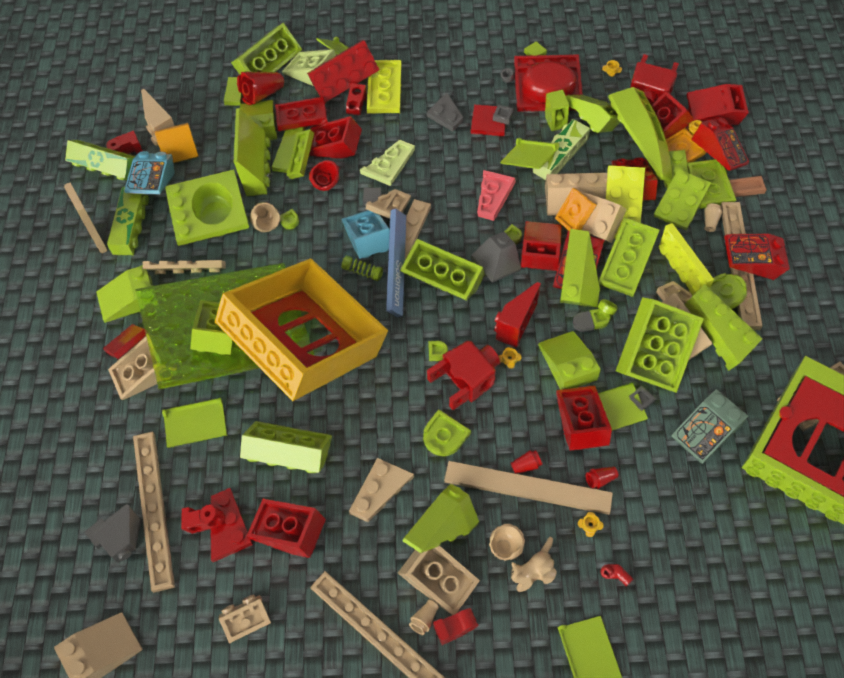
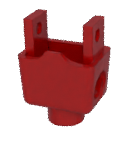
M643 54L641 62L636 64L630 88L634 87L643 91L650 105H652L665 91L671 95L677 78L679 63L674 62L670 70L647 64L648 55Z
M466 341L444 353L443 360L427 370V380L432 383L445 373L460 389V391L449 397V406L454 410L468 400L472 403L494 385L495 367L500 365V358L490 345H486L479 350L472 341Z

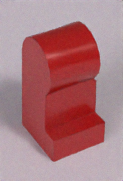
M351 83L346 104L347 114L361 115L362 106L367 97L365 85ZM355 89H360L361 92H355Z
M134 131L115 137L106 144L108 149L125 154L134 151L136 154L143 152Z
M206 505L201 510H194L190 507L183 508L181 529L194 534L216 528L223 523L225 518L224 512L212 505Z
M471 608L433 622L441 645L464 636L479 626Z

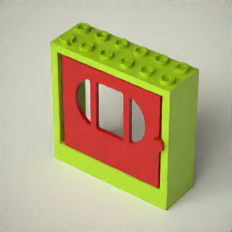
M805 356L790 378L742 468L749 475L764 480L770 487L779 488L784 491L788 497L804 502L808 508L824 513L828 519L844 524V481L842 480L844 476V459L835 477L807 463V459L826 423L844 432V375ZM800 383L801 385H800L799 389L797 390V392H796V394H795L793 400L791 401L789 407H787V405H788V403H789L791 397L793 396V394H794V392H795V390H796L798 384ZM780 418H782V420H781L780 424L778 425V427H777V429H776V431H775L773 437L771 438V440H770V442H769V444H768L766 450L764 451V453H762V451H763L765 445L767 444V442H768V440H769V438H770L772 432L774 431V429H775V427H776L778 421L780 420ZM818 419L819 422L802 455L798 457L792 444V435L795 428L806 420Z

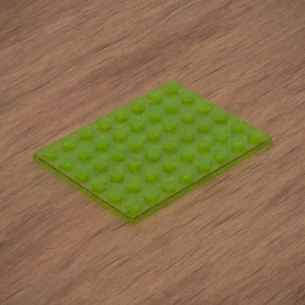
M280 263L135 289L158 390L259 369L260 367L234 341L231 355H220L207 351L199 352L190 349L192 328L200 300L220 303L223 293L285 269V264ZM290 310L281 314L278 318L279 326L302 317L300 310ZM304 323L285 332L301 348L311 344ZM313 350L308 352V354L314 355Z

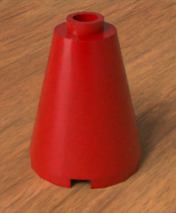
M244 71L237 77L239 93L242 92L244 96L242 100L247 105H254L282 89L285 82L284 77L278 72Z

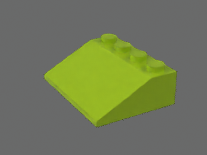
M237 108L234 164L246 196L267 194V187H270V180L267 176L270 173L268 160H270V152L268 150L271 147L270 138L266 137L265 131L240 108Z
M642 297L616 371L677 393L704 318L657 300Z

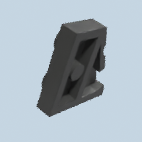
M447 93L427 111L428 118L452 132L463 122V116Z

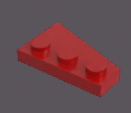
M231 488L212 495L211 505L222 510L225 515L223 523L211 529V561L216 562L253 544L251 539L246 537L248 531Z

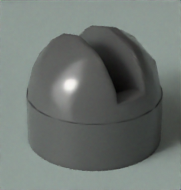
M506 68L501 72V78L505 83L514 80V72L510 68Z

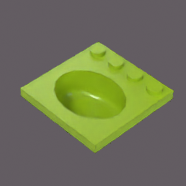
M234 170L165 186L178 246L212 237H220L249 228Z

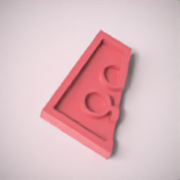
M483 170V182L481 184V195L477 211L478 217L495 221L516 183L514 177Z

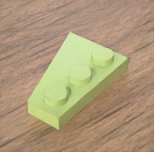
M402 140L397 141L385 150V154L373 159L369 166L361 168L360 173L391 186L415 151V145Z

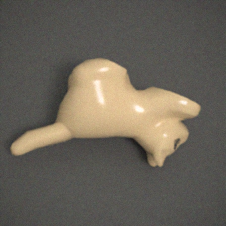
M552 537L547 539L541 551L534 554L527 563L523 565L511 563V579L515 583H519L517 585L518 592L526 591L536 580H541L544 584H548L555 579L557 571L554 568V560L551 559L548 553L553 544Z

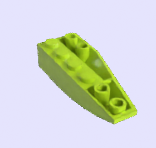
M631 87L610 94L608 96L611 101L610 105L618 114V120L625 126L655 170L656 176L660 180L671 183L673 176L668 145L658 117L644 92Z

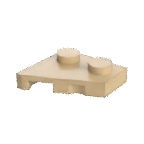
M394 189L388 194L378 197V200L373 203L367 202L366 209L390 219L392 209H398L403 213L410 201L411 195Z

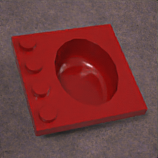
M579 55L514 56L517 112L545 111L546 94L554 91L563 90L565 96L583 95ZM569 106V111L576 110Z

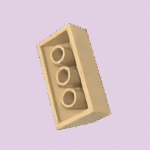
M607 173L547 174L545 183L547 216L557 215L573 187L579 191L605 199Z

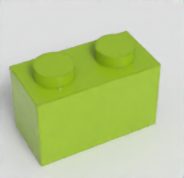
M563 90L547 93L545 118L551 131L563 129L564 125L568 124L569 103Z

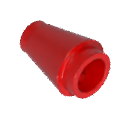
M529 450L510 464L514 473L517 474L539 469L538 467L542 465L537 450L532 452Z
M614 466L590 469L586 473L587 484L592 489H599L618 478V471Z

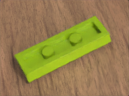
M310 129L297 132L286 175L290 179L303 177L305 174L314 136Z

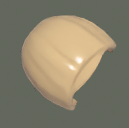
M257 203L250 213V222L256 230L269 232L278 226L280 214L270 203Z
M511 524L496 527L490 536L489 546L492 554L504 561L517 558L524 549V534L518 527Z

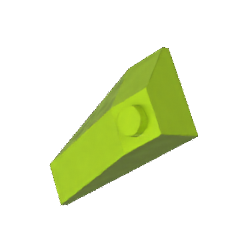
M570 229L560 303L597 308L600 287L589 231Z

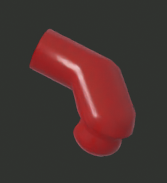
M607 564L601 568V575L606 579H619L625 586H628L633 581V578L619 564Z

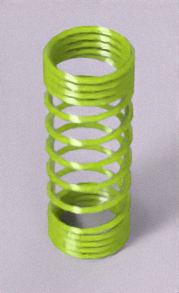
M347 255L343 258L341 268L346 271H353V273L362 274V276H367V278L371 277L372 280L379 281L383 275V268L379 266L375 268L374 265L371 275L368 277L371 264L368 265L366 274L363 275L366 262L362 266V272L359 273L358 270L362 264L361 260L358 263L357 271L354 272L357 259L353 263V269L350 270L353 258Z

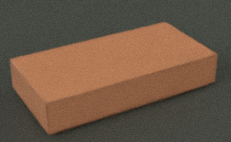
M762 176L729 180L735 197L765 194L767 190Z

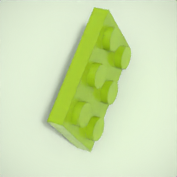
M717 160L687 163L689 174L711 182V186L699 207L700 209L706 208L708 204H718L721 206L722 202H736L726 170Z
M678 169L654 212V217L670 224L673 223L674 226L687 231L711 186V182Z

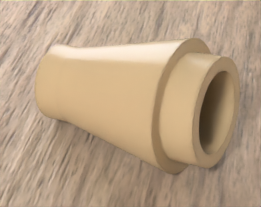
M708 204L704 209L706 231L714 232L722 215L720 205Z
M428 600L410 618V627L421 635L429 632L439 606L434 601Z

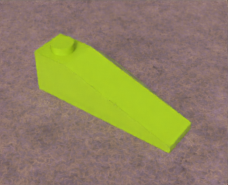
M450 484L404 537L403 542L418 552L423 553L440 546L441 542L446 540L453 541L459 535H468L479 523L469 494L462 491L461 488Z

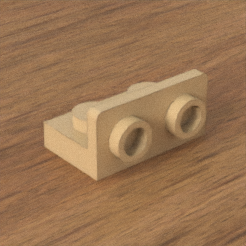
M250 595L242 600V604L236 607L232 604L221 610L222 613L219 614V621L229 643L271 623L260 595L257 597Z

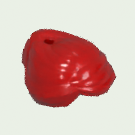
M330 160L318 163L309 173L310 182L317 190L328 191L332 189L339 181V166Z

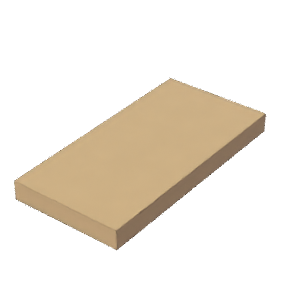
M71 183L65 184L66 192L100 253L108 251Z

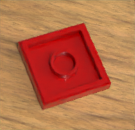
M474 104L471 134L504 136L505 124L493 121V115L497 106Z
M132 324L103 349L107 354L120 359L145 338L148 333L143 328Z

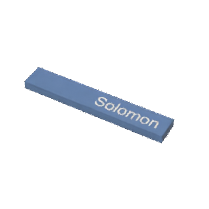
M392 209L390 214L386 311L396 317L403 316L404 273L400 269L405 262L406 215L398 209Z

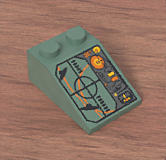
M716 389L695 409L671 437L703 464L742 427L748 415Z

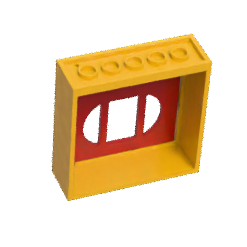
M311 258L223 293L215 323L292 401L377 357L388 333V330ZM301 310L308 312V314L282 326L278 324L279 316L286 311ZM314 318L319 320L331 332V334L302 348L285 333ZM335 339L338 340L339 347L331 355L315 356L308 354V352Z

